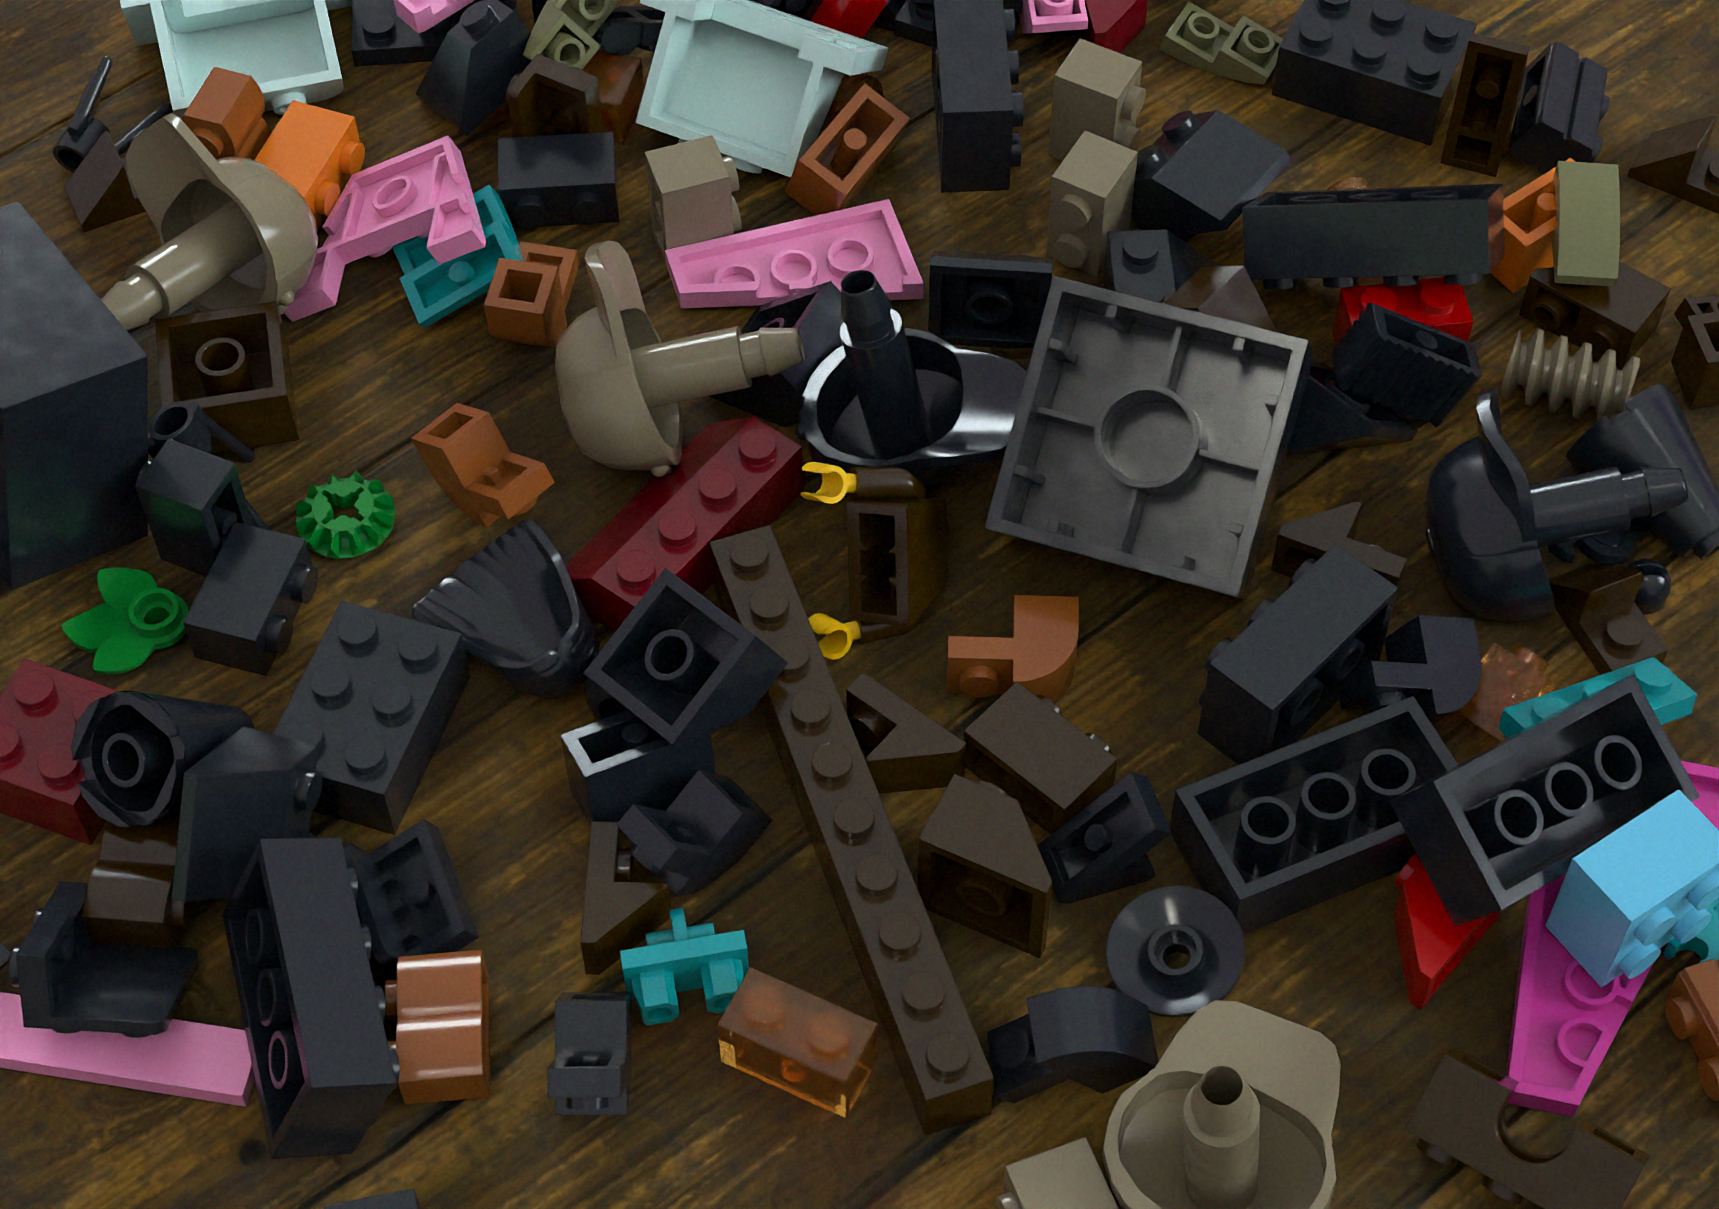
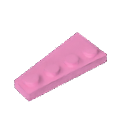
M889 199L665 250L666 266L681 308L763 305L831 281L841 292L842 279L847 274L857 270H867L873 273L889 300L924 298L923 280Z

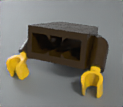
M818 462L806 463L802 470L821 473L823 481L822 486L816 493L802 492L801 496L803 498L828 504L838 503L844 498L846 493H849L850 498H852L846 502L849 614L851 622L842 623L823 613H817L808 618L813 632L826 634L818 642L823 656L835 660L845 656L854 640L858 644L864 645L912 631L918 625L923 611L946 586L948 578L947 538L950 528L947 521V504L942 497L926 496L924 485L903 468L851 467L849 473H845L839 466Z

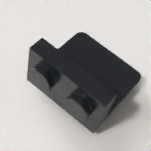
M60 881L45 907L37 909L32 929L24 942L14 947L10 959V981L12 986L19 987L24 1027L52 1029L55 1032L64 1034L80 1031L121 1033L132 1038L157 1035L166 1031L198 969L197 950L191 947L178 946L168 949L92 943L82 918L88 884L84 882Z

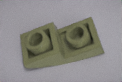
M547 0L533 27L523 55L532 61L539 54L567 66L583 69L601 46L592 37L597 32V28L601 27V23H604L621 0Z
M1188 1L1166 33L1159 50L1208 73L1231 80L1264 85L1276 67L1278 50L1283 38L1242 15L1236 26L1232 27Z
M1558 161L1553 177L1556 224L1552 235L1555 283L1615 287L1618 280L1620 250V185L1618 164Z

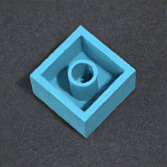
M1678 789L1572 859L1546 927L1601 988L1622 973L1629 979L1638 976L1659 957L1661 953L1659 948L1674 938L1681 944L1688 942L1698 935L1712 920L1713 915L1708 910L1711 904L1719 898V830Z

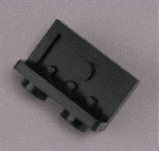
M423 819L371 853L352 843L343 846L347 865H352L357 874L358 891L355 903L362 923L367 925L370 931V958L377 965L387 966L397 971L398 957L457 952L479 938L440 830L436 825Z

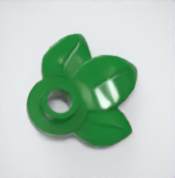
M112 567L100 569L97 575L98 587L104 603L67 620L61 625L63 633L75 646L81 650L95 653L93 660L95 673L115 675L137 668L147 660L155 649L169 647L182 639L186 634L183 622L189 610L184 600L167 589L158 588L154 578L149 573L139 569ZM158 620H164V621H162V622H160V623L153 624L154 622H156V621H158Z

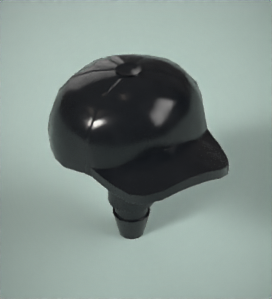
M857 270L847 274L841 281V319L843 323L840 327V338L842 346L820 363L809 378L805 391L801 395L803 406L798 412L800 424L796 427L795 434L798 439L806 442L813 462L839 466L845 473H849L851 467L903 468L916 477L924 485L927 492L952 478L959 465L1003 458L1027 372L1015 361L989 353L959 349L931 332L904 328L901 316L891 308L890 300L873 273L867 270ZM846 493L845 497L850 498L849 493Z
M1494 387L1481 390L1478 395L1477 421L1479 435L1445 454L1429 474L1424 502L1427 521L1426 536L1430 554L1434 558L1441 582L1460 608L1483 620L1502 623L1526 622L1554 615L1555 612L1554 598L1539 548L1630 529L1631 519L1645 516L1652 518L1688 502V490L1681 468L1639 467L1638 471L1620 474L1618 468L1614 466L1529 485L1520 462L1503 440L1498 391Z

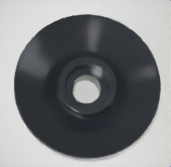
M1165 886L1141 894L1122 909L1109 931L1106 958L1110 975L1120 992L1148 1005L1149 1013L1171 1018L1192 1016L1198 1009L1215 1000L1222 1001L1232 991L1243 971L1245 942L1238 920L1235 919L1232 911L1220 899L1194 887ZM1175 952H1182L1190 957L1189 963L1185 967L1178 969L1168 967L1165 961L1169 955Z

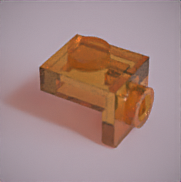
M1494 642L1481 660V679L1476 693L1466 705L1456 712L1499 741H1503L1507 737L1498 729L1503 709L1550 693L1556 685L1549 677L1543 674L1549 666V663L1518 643L1509 652Z

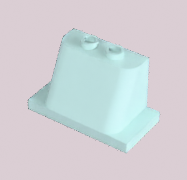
M120 0L121 9L136 46L158 42L174 114L180 119L214 67L252 76L262 91L265 102L264 112L274 110V113L284 115L293 100L306 104L332 98L344 90L327 11L352 6V0Z
M640 0L641 4L664 11L665 16L635 123L679 138L677 144L713 135L720 153L731 156L736 168L758 174L765 168L791 177L799 159L816 141L844 74L851 76L882 70L889 48L750 0Z

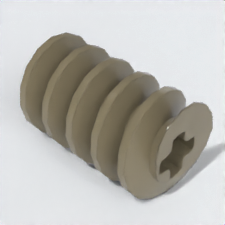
M1537 328L1526 343L1521 341L1519 330L1502 382L1501 398L1510 399L1521 385L1524 386L1525 405L1533 406L1545 392L1548 393V407L1551 413H1557L1566 400L1569 399L1572 401L1573 419L1581 420L1592 406L1596 409V423L1605 416L1610 420L1615 413L1620 414L1626 409L1623 403L1630 397L1639 369L1640 358L1632 355L1624 367L1618 370L1616 367L1615 350L1608 349L1600 360L1594 363L1592 361L1591 343L1584 342L1574 356H1570L1568 353L1567 336L1560 335L1551 348L1546 349L1544 330Z

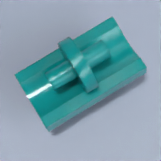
M683 907L670 909L672 929L646 933L647 946L620 951L626 992H632V1000H635L642 1021L647 1026L672 1022L680 1016L676 992L703 988L707 1012L715 1014L743 1008L744 981L750 980L744 930L715 935L713 922L686 927Z

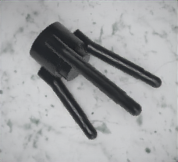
M104 56L97 71L92 73L71 122L52 151L58 163L72 173L76 171L101 134L105 131H108L110 134L105 124L90 116L113 64V60L109 56ZM167 102L162 104L118 140L114 145L119 156L129 149L131 142L142 131L171 113L172 105Z
M192 401L189 404L175 402L166 405L152 417L148 425V433L151 436L148 438V454L152 459L156 457L168 439L210 454L212 450L211 436L245 461L252 462L255 459L254 452L208 417L197 401ZM246 499L254 527L269 530L257 511Z

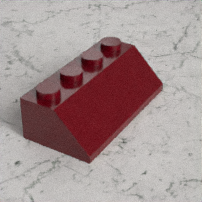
M754 416L708 424L682 450L681 462L676 466H672V471L668 475L662 477L655 476L566 564L575 590L587 614L615 633L665 568L703 595L713 584L709 542L771 525L803 492L802 446Z

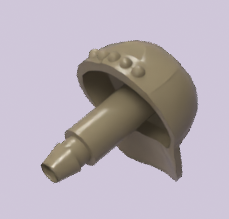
M173 113L162 117L142 131L131 142L126 154L127 175L138 199L158 231L162 246L131 265L126 270V280L116 282L101 301L126 331L147 324L151 317L165 319L189 302L201 312L277 301L280 315H283L287 310V306L293 303L294 294L305 286L314 266L318 246L315 218L307 202L296 187L263 163L250 158L225 157L215 159L186 124Z
M607 240L591 245L586 251L584 258L596 307L579 315L559 336L556 347L555 371L561 409L566 426L585 456L610 468L625 471H651L654 476L662 477L672 471V466H676L681 462L683 422L680 402L749 388L752 385V378L764 375L772 377L804 362L806 358L799 328H759V331L742 334L740 328L736 326L662 342L646 313L637 277L628 253L618 242Z
M1215 1000L1198 1009L1176 1034L1156 1067L1120 1095L1109 1117L1103 1146V1162L1110 1191L1122 1209H1330L1336 1186V1170L1331 1136L1339 1099L1341 1068L1335 1044L1321 1032L1238 1001Z

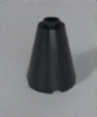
M1660 383L1645 389L1625 401L1623 404L1627 410L1614 417L1611 421L1605 416L1594 424L1568 450L1565 456L1568 459L1566 462L1575 474L1614 466L1618 468L1620 474L1638 471L1639 467L1681 468L1686 480L1688 502L1652 518L1645 516L1633 520L1682 559L1696 554L1700 561H1703L1719 551V487L1674 393H1671L1664 383Z
M137 691L112 693L91 702L77 721L71 744L72 761L81 759L86 780L77 782L82 797L96 814L117 827L153 824L181 807L185 771L242 727L255 729L254 724L245 711L233 705Z

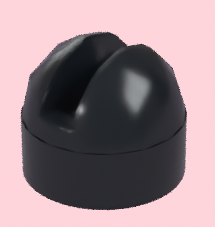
M1643 558L1632 561L1627 567L1640 570L1644 575L1634 602L1643 615L1656 613L1664 607L1671 590V578L1665 566L1656 560Z

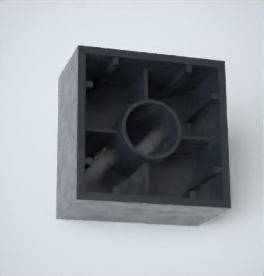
M18 201L0 207V573L9 588L14 590L148 536V522L135 487L139 472L148 461V356Z
M1053 276L985 528L1008 536L1247 600L1314 358L1309 340Z

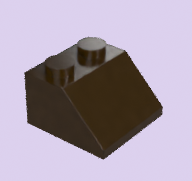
M954 774L919 837L917 889L926 910L1037 958H1041L1046 948L1052 880L1018 800L1007 796L1002 789L986 781L973 782Z

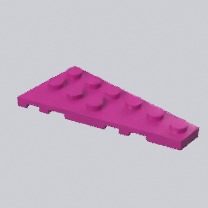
M1681 761L1700 796L1692 801V803L1719 830V768ZM1566 874L1532 892L1527 897L1505 1075L1519 1082L1508 1102L1509 1104L1573 1117L1652 965L1634 978L1629 979L1622 973L1602 988L1546 927Z

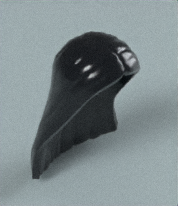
M532 519L520 521L516 526L511 527L507 532L498 536L494 542L485 546L483 551H478L472 558L465 561L455 570L454 575H449L436 588H432L427 596L417 602L411 614L412 618L418 622L462 633L466 651L481 659L522 692L546 700H555L573 695L587 682L588 676L584 672L599 654L600 642L596 628L575 590L569 571L555 546Z

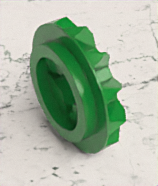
M357 470L350 478L339 479L333 473H330L327 483L321 486L308 484L307 497L303 501L296 503V528L299 537L306 539L310 550L329 558H354L374 550L386 540L395 523L396 512L392 495L385 491L379 478L371 481L365 480ZM354 505L358 520L354 517L349 518L346 515H341L335 519L332 506L348 509Z

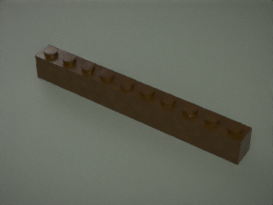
M768 525L711 541L709 545L712 582L722 611L788 662L783 671L758 701V704L923 1133L926 1136L991 1115L994 1077L772 528Z

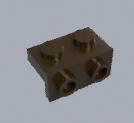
M537 54L522 73H517L511 79L506 92V102L510 109L513 129L512 138L603 132L596 76L590 75L580 68L570 67Z

